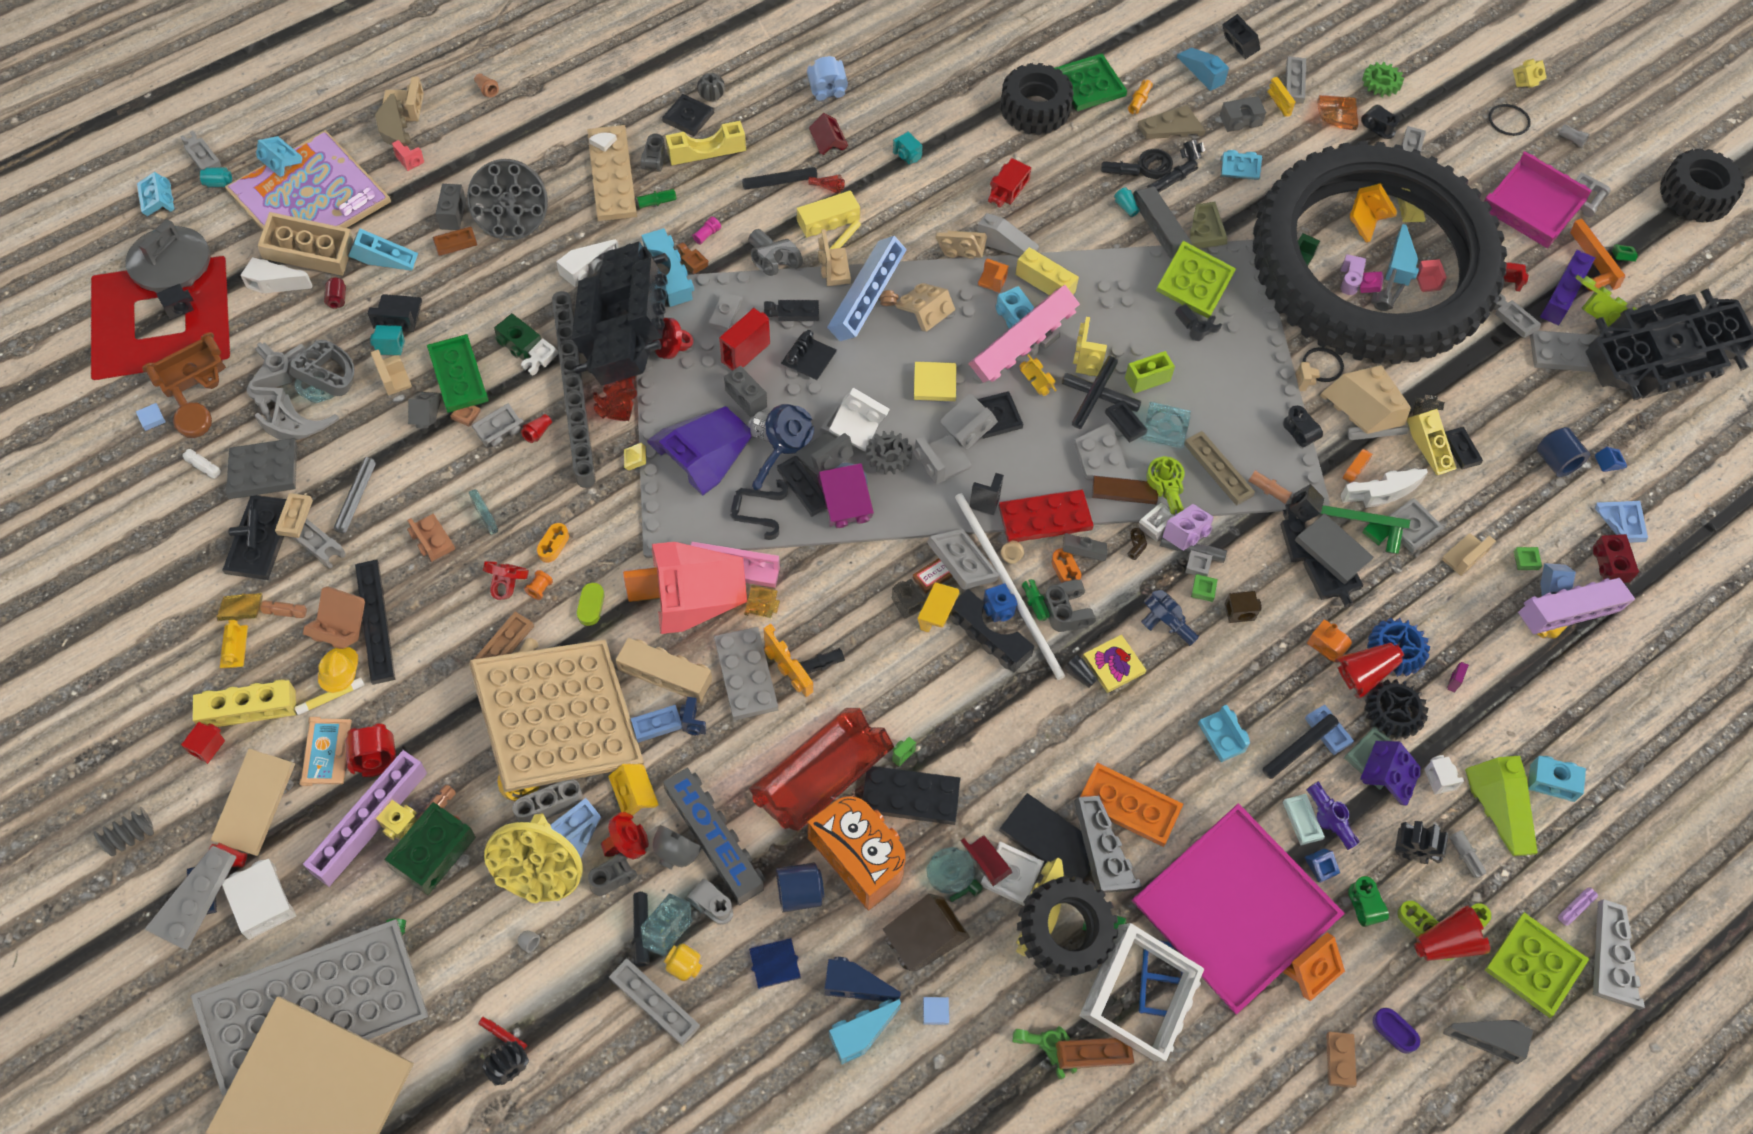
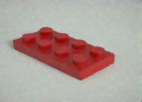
M1083 489L999 502L998 506L1008 542H1021L1064 535L1065 533L1072 534L1091 531L1094 527Z

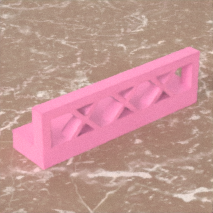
M698 542L691 543V546L743 557L745 583L776 587L780 570L779 556Z

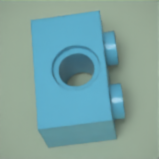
M1538 756L1530 764L1528 790L1575 802L1584 794L1586 768L1579 767L1572 762L1557 761L1550 756Z

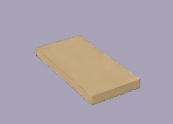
M248 749L210 841L222 843L258 856L295 763Z

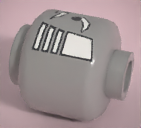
M759 411L754 416H751L748 427L753 437L769 441L765 429L769 413Z

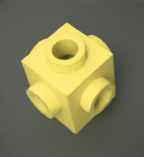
M1528 59L1523 61V65L1513 69L1517 87H1534L1539 85V81L1546 79L1543 60L1534 61V59Z
M391 800L376 817V820L384 829L382 832L391 840L395 838L401 840L417 821L415 817L417 813L408 805L402 807L394 800Z

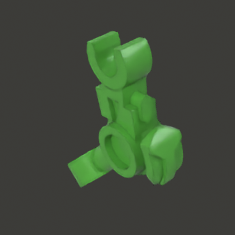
M1058 1026L1056 1031L1048 1030L1040 1035L1029 1033L1022 1029H1015V1032H1013V1043L1039 1045V1048L1046 1052L1052 1065H1057L1056 1074L1061 1080L1065 1078L1063 1069L1059 1068L1056 1043L1062 1040L1070 1041V1038L1061 1026ZM1077 1068L1070 1069L1071 1073H1076Z

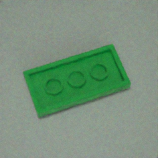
M468 334L427 345L447 413L489 401Z

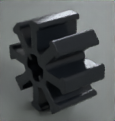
M1415 821L1414 826L1403 822L1400 828H1398L1395 852L1404 853L1403 858L1408 860L1419 857L1421 864H1428L1429 859L1436 863H1441L1446 855L1449 835L1447 832H1440V827L1434 824L1429 828H1424L1422 821Z

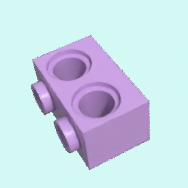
M1192 504L1167 521L1163 538L1184 551L1211 533L1213 528L1211 524L1214 517Z

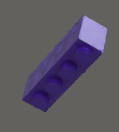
M1579 250L1575 251L1540 316L1541 318L1558 326L1560 325L1582 285L1575 277L1579 275L1584 279L1595 257Z

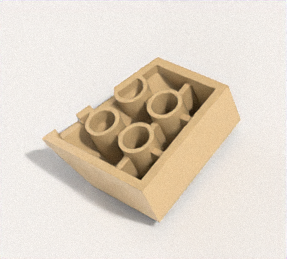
M1382 365L1343 374L1320 395L1324 400L1329 399L1333 402L1334 408L1338 411L1342 410L1349 415V420L1360 427L1366 434L1406 425L1411 409Z

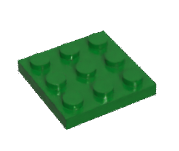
M1103 53L1054 68L1060 69L1063 75L1066 74L1070 79L1069 81L1072 83L1074 91L1072 105L1076 111L1127 96V89Z

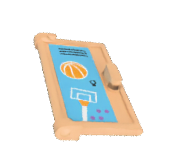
M309 717L302 777L299 784L301 786L344 784L346 769L345 739L347 732L351 729L352 720Z

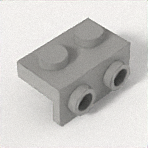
M507 403L474 423L472 428L486 448L490 445L495 447L504 441L503 437L510 434L513 436L520 432L524 421L522 418H518L510 404Z

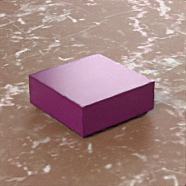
M1461 662L1452 672L1447 690L1454 693L1463 683L1468 664Z

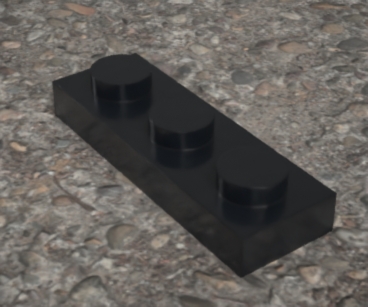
M796 456L777 465L778 472L812 517L827 509L823 492Z

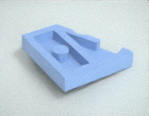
M1640 501L1596 503V511L1616 535L1627 534L1629 543L1647 541L1648 535Z
M585 798L550 826L552 830L564 836L575 847L581 858L601 816Z

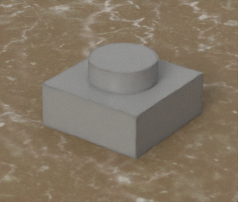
M1191 550L1185 573L1207 577L1212 556Z

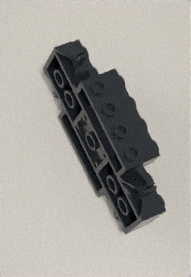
M640 241L627 244L603 253L602 265L597 274L578 281L571 339L587 361L586 363L575 365L577 374L589 371L601 386L643 374L651 351L662 348L660 340L657 339L662 338L663 328L665 327L664 314L666 313L665 299H667L666 285L668 280L657 264L668 261L666 253L652 256L648 249L642 246Z
M1708 288L1700 292L1706 302L1703 308L1696 294L1688 296L1682 294L1670 301L1663 299L1655 305L1645 304L1636 310L1632 308L1621 312V316L1609 327L1604 317L1596 319L1595 322L1600 330V334L1589 344V348L1585 353L1602 387L1611 386L1627 389L1633 401L1640 398H1648L1718 378L1724 375V371L1731 366L1729 359L1736 361L1740 371L1749 368L1744 356L1753 346V327L1739 300L1713 298ZM1672 337L1678 339L1679 344L1674 343Z

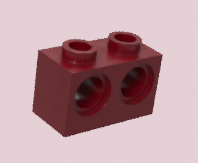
M1627 534L1602 535L1593 545V555L1597 558L1599 573L1603 580L1607 578L1610 580L1620 578L1623 583H1630L1639 573Z

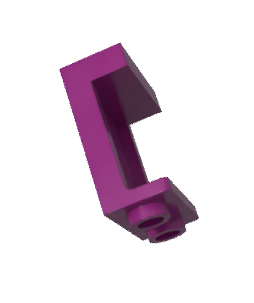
M862 463L819 472L818 481L822 487L830 527L843 528L851 522L863 524L870 521L869 519L872 518L874 511Z

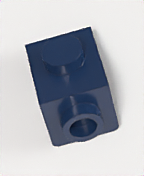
M687 697L686 705L682 704L680 709L683 731L694 736L705 735L707 730L706 722L695 720L698 708L697 698Z

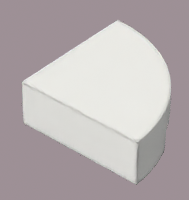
M599 133L589 138L591 145L604 152L617 140L616 135L612 133Z

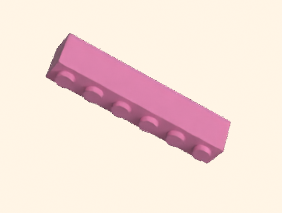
M1066 285L1061 286L968 364L983 383L989 380L991 382L995 381L1001 376L1000 371L1002 369H1009L1016 363L1015 358L1019 355L1023 357L1032 350L1030 346L1034 342L1039 344L1047 337L1045 335L1046 332L1049 330L1053 332L1061 325L1060 321L1064 317L1068 319L1076 313L1075 308L1080 303Z

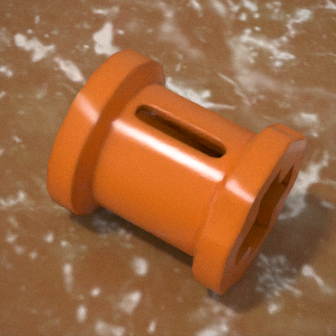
M537 570L534 579L529 585L525 586L524 590L530 597L541 600L543 597L542 593L548 585H552L553 579L547 573Z

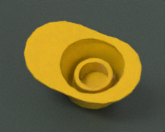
M346 647L343 649H332L324 655L318 666V683L322 689L327 692L336 693L345 690L353 683L358 665L357 652L350 647Z

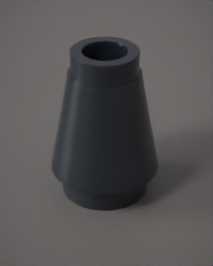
M1076 655L1065 666L1069 675L1088 688L1098 680L1083 657L1080 658Z

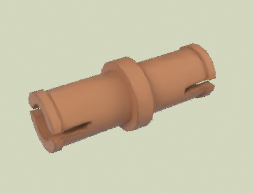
M1256 470L1248 480V482L1262 489L1264 494H1270L1286 504L1292 492L1278 485L1276 480H1270Z

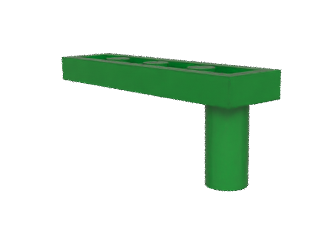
M1323 505L1321 514H1319L1323 515L1325 513L1330 517L1389 526L1385 552L1399 554L1403 529H1409L1411 521Z

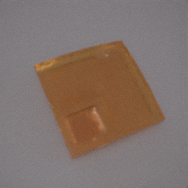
M1319 95L1317 100L1318 111L1323 121L1339 128L1357 130L1356 98Z

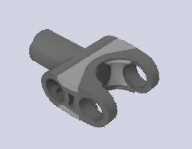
M755 229L749 235L748 240L755 247L751 250V259L768 276L778 273V264H785L793 268L802 266L801 252L789 239L774 242L761 229Z

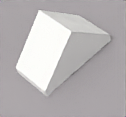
M1160 503L1139 521L1140 529L1157 542L1164 534L1167 521L1175 515H1172L1170 509Z

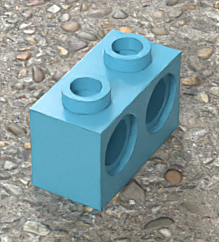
M1017 286L999 294L995 308L997 313L1005 319L1007 327L1010 329L1033 310L1034 306L1020 287Z

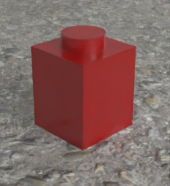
M198 721L181 746L188 754L208 764L223 745L225 739L221 736V730L211 723L205 725Z

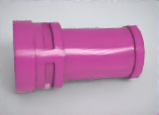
M711 216L704 223V226L694 233L692 237L696 243L701 245L710 235L719 231L722 226L715 217Z

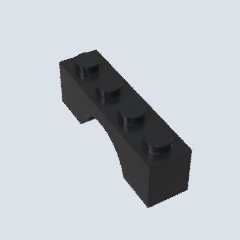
M967 589L956 599L949 614L950 620L955 625H960L972 640L976 639L988 654H993L1004 668L1010 669L1015 673L1032 656L1034 645L1018 631L1012 634H999L990 630L982 619L984 602Z

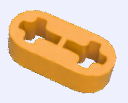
M555 523L551 525L538 544L537 553L541 561L546 563L554 561L567 543L569 533L564 524ZM561 531L563 535H558L555 539L554 533L559 534ZM549 548H551L552 552H547L546 554H544V550L548 551Z

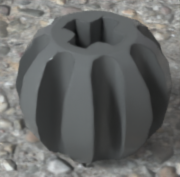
M705 73L698 80V93L706 101H717L725 92V83L716 73Z

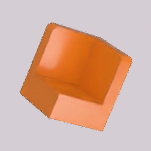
M987 258L978 285L1000 293L1007 279L1009 266Z

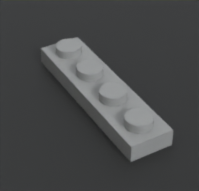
M627 958L609 976V979L682 1047L700 1028V1025Z

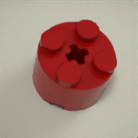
M379 723L372 727L361 729L353 728L347 732L345 751L347 769L350 773L355 775V771L360 772L362 777L379 776L396 759L394 735L390 730L386 729L385 724Z

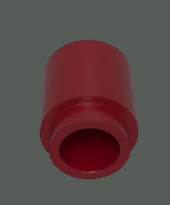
M332 277L325 284L324 303L333 309L343 307L345 305L346 285L342 279Z

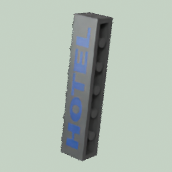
M687 767L663 781L665 792L698 843L703 846V851L737 904L740 906L764 891L763 881H765L762 872L759 868H753L750 863L752 861L750 854L745 848L742 850L738 845L740 840L733 829L729 831L725 823H727L724 814L721 810L716 811L713 807L715 802L708 791L704 793L700 787L702 782L697 773L692 774Z

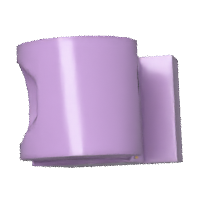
M1346 254L1341 266V271L1346 272L1340 286L1344 294L1354 295L1357 293L1363 278L1365 258Z

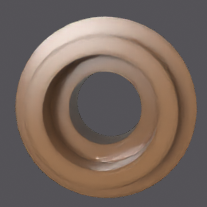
M886 290L882 292L878 300L882 306H893L897 304L898 295L894 294L892 290Z

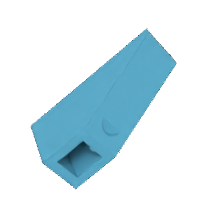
M892 999L884 1001L879 1005L878 1009L872 1012L864 1010L855 1016L856 1019L849 1022L842 1020L832 1026L833 1029L829 1030V1037L841 1065L864 1055L900 1010V999L894 1002Z

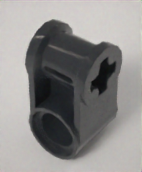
M1379 104L1374 105L1361 117V122L1366 128L1384 139H1391L1395 136V127L1398 126L1400 121L1397 115L1389 112Z
M1295 405L1289 409L1288 416L1283 421V426L1299 446L1306 447L1323 437L1322 428L1308 414L1305 408Z

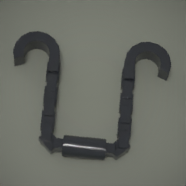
M780 479L776 480L777 488L783 489L781 492L740 488L735 491L736 495H734L732 502V513L730 516L734 521L760 524L774 528L772 532L766 531L764 534V539L773 540L778 537L780 533L778 522L769 518L738 515L742 495L782 500L788 494V486L786 482Z

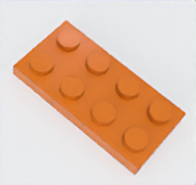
M1096 763L1080 796H1099L1111 822L1162 847L1165 846L1184 805L1100 763Z

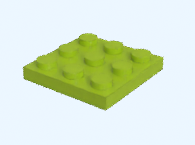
M1182 241L1155 291L1181 305L1186 304L1191 310L1209 318L1236 268Z
M1524 912L1520 915L1484 971L1548 1018H1551L1584 969L1589 958Z

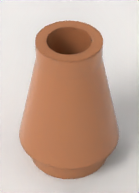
M478 73L475 76L474 81L484 96L494 97L498 94L499 87L495 80L484 76L482 73Z

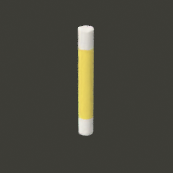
M361 677L353 680V683L341 692H326L294 708L298 715L303 714L365 684Z

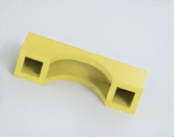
M741 121L722 124L717 133L706 139H693L687 136L685 132L665 135L671 166L746 151L745 133Z

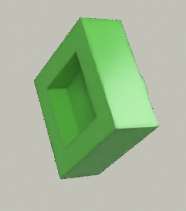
M1516 547L1513 552L1517 570L1541 569L1542 562L1538 547Z
M1196 574L1191 597L1213 602L1218 579Z
M910 736L904 742L902 740L899 741L893 748L892 761L898 767L915 752L916 742Z

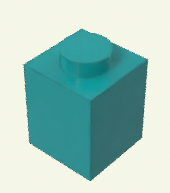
M376 325L374 334L370 336L371 346H374L375 351L379 350L381 355H401L405 343L402 327Z

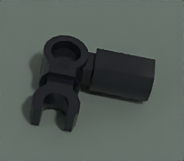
M1186 304L1178 307L1175 311V315L1183 325L1190 329L1189 336L1195 341L1202 340L1210 332H1219L1222 327L1221 323L1218 325L1213 324L1216 316H1210L1207 321H1198V318Z

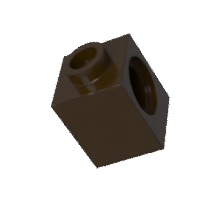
M1255 591L1229 593L1224 603L1229 623L1255 621L1262 609L1261 601L1257 599Z

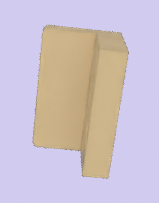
M1469 533L1442 557V560L1462 576L1490 551L1496 540L1489 535L1481 542Z

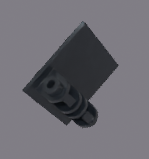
M811 330L803 331L781 364L818 380L836 354L837 349L815 340L813 337L814 333Z

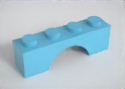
M664 228L641 235L643 247L645 246L652 256L663 253L667 254L668 261L660 264L670 269L666 275L668 280L666 300L669 307L693 300L692 291H694V285L692 280H688L686 277L688 274L685 265L680 264V254L678 250L673 248L674 242L671 235H667Z

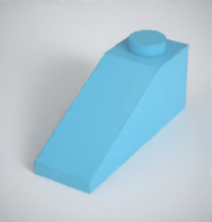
M1402 224L1396 237L1385 280H1389L1393 269H1396L1394 282L1409 286L1411 279H1416L1419 268L1416 267L1418 257L1407 225Z
M359 229L348 256L368 265L412 271L418 253L363 229Z

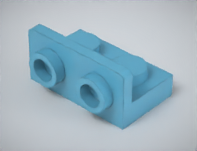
M278 136L258 140L256 157L279 177L284 176L286 166L302 162V156Z
M1228 150L1222 154L1221 177L1260 179L1262 155H1257L1255 152L1242 154L1236 150Z
M153 172L137 183L141 212L149 216L153 212L158 211L162 206L170 212L174 210L171 183L166 177Z
M1227 705L1222 706L1219 712L1200 719L1198 722L1220 762L1244 753L1250 744L1247 732L1241 729L1235 712L1230 710Z

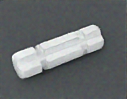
M187 449L183 453L185 461L203 473H207L209 477L215 479L221 474L219 467L211 464L210 461L196 454L192 449Z

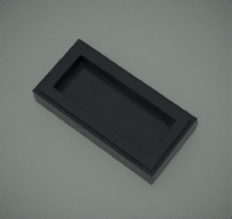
M1123 400L1106 408L1105 414L1129 443L1147 434L1148 429Z

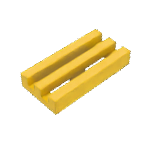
M1278 77L1271 78L1272 83L1269 85L1268 94L1285 117L1291 116L1295 100Z

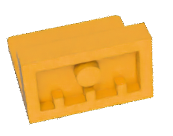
M1377 184L1358 190L1352 211L1350 212V220L1358 229L1359 235L1368 243L1371 241L1377 221L1395 217L1397 210L1382 185Z

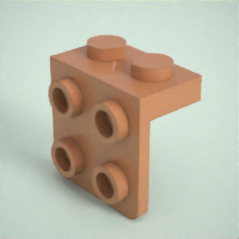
M328 586L322 588L317 620L304 626L303 635L311 637L314 641L330 643L333 647L339 649L346 648L357 642L365 600Z

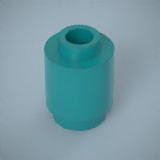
M207 167L205 170L200 171V181L203 186L208 188L225 187L232 183V173L226 167Z

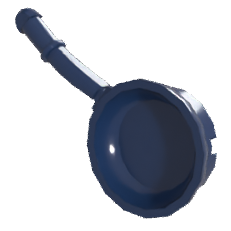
M781 404L774 407L768 414L765 429L767 438L774 450L766 459L762 468L759 469V473L752 483L754 490L762 488L766 476L769 475V470L780 454H795L813 438L814 426L811 423L812 417L804 408L791 404Z

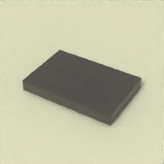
M1325 513L1295 539L1299 545L1344 585L1374 558Z

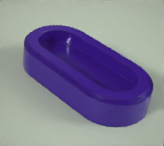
M1381 1008L1374 1014L1373 1025L1375 1029L1398 1051L1409 1054L1418 1049L1420 1045L1418 1032L1393 1009Z

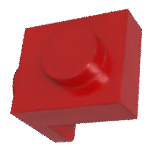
M1506 262L1507 268L1503 278L1504 282L1515 283V291L1520 292L1522 287L1527 284L1529 274L1526 273V265Z

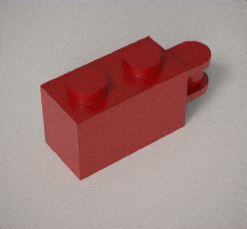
M1011 158L1007 164L1004 163L1000 173L991 180L990 186L992 188L988 202L997 204L999 208L1005 202L1011 205L1030 181L1032 167L1014 158Z

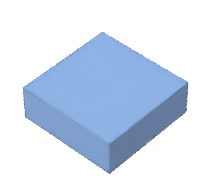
M157 403L136 411L145 431L166 422Z
M949 997L923 998V1025H949Z

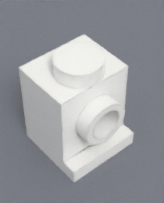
M1444 755L1432 758L1431 762L1424 769L1435 795L1455 791L1464 782L1463 777H1457L1456 766L1452 764L1449 757H1444Z

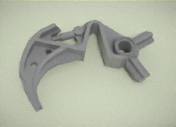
M265 342L257 344L258 347L255 350L264 359V364L248 384L247 393L250 398L255 400L256 405L260 407L263 415L266 416L265 420L259 413L255 414L256 420L269 435L279 440L290 438L299 440L320 432L339 420L336 414L321 421L308 420L295 411L289 395L285 393L283 388H275L292 382L293 376L290 374V363L306 350L302 344L286 354L273 352ZM270 401L276 403L273 418L270 417V411L267 407Z

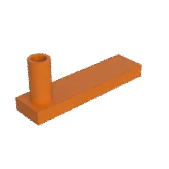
M1582 218L1576 220L1570 233L1586 254L1595 257L1593 264L1601 273V275L1592 278L1597 282L1594 286L1601 288L1609 284L1613 290L1620 288L1625 274Z

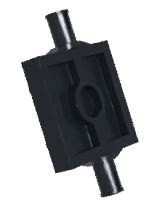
M1314 557L1304 560L1303 565L1321 600L1340 597L1345 608L1351 607L1354 604L1349 593L1361 590L1363 587L1358 573L1344 585Z

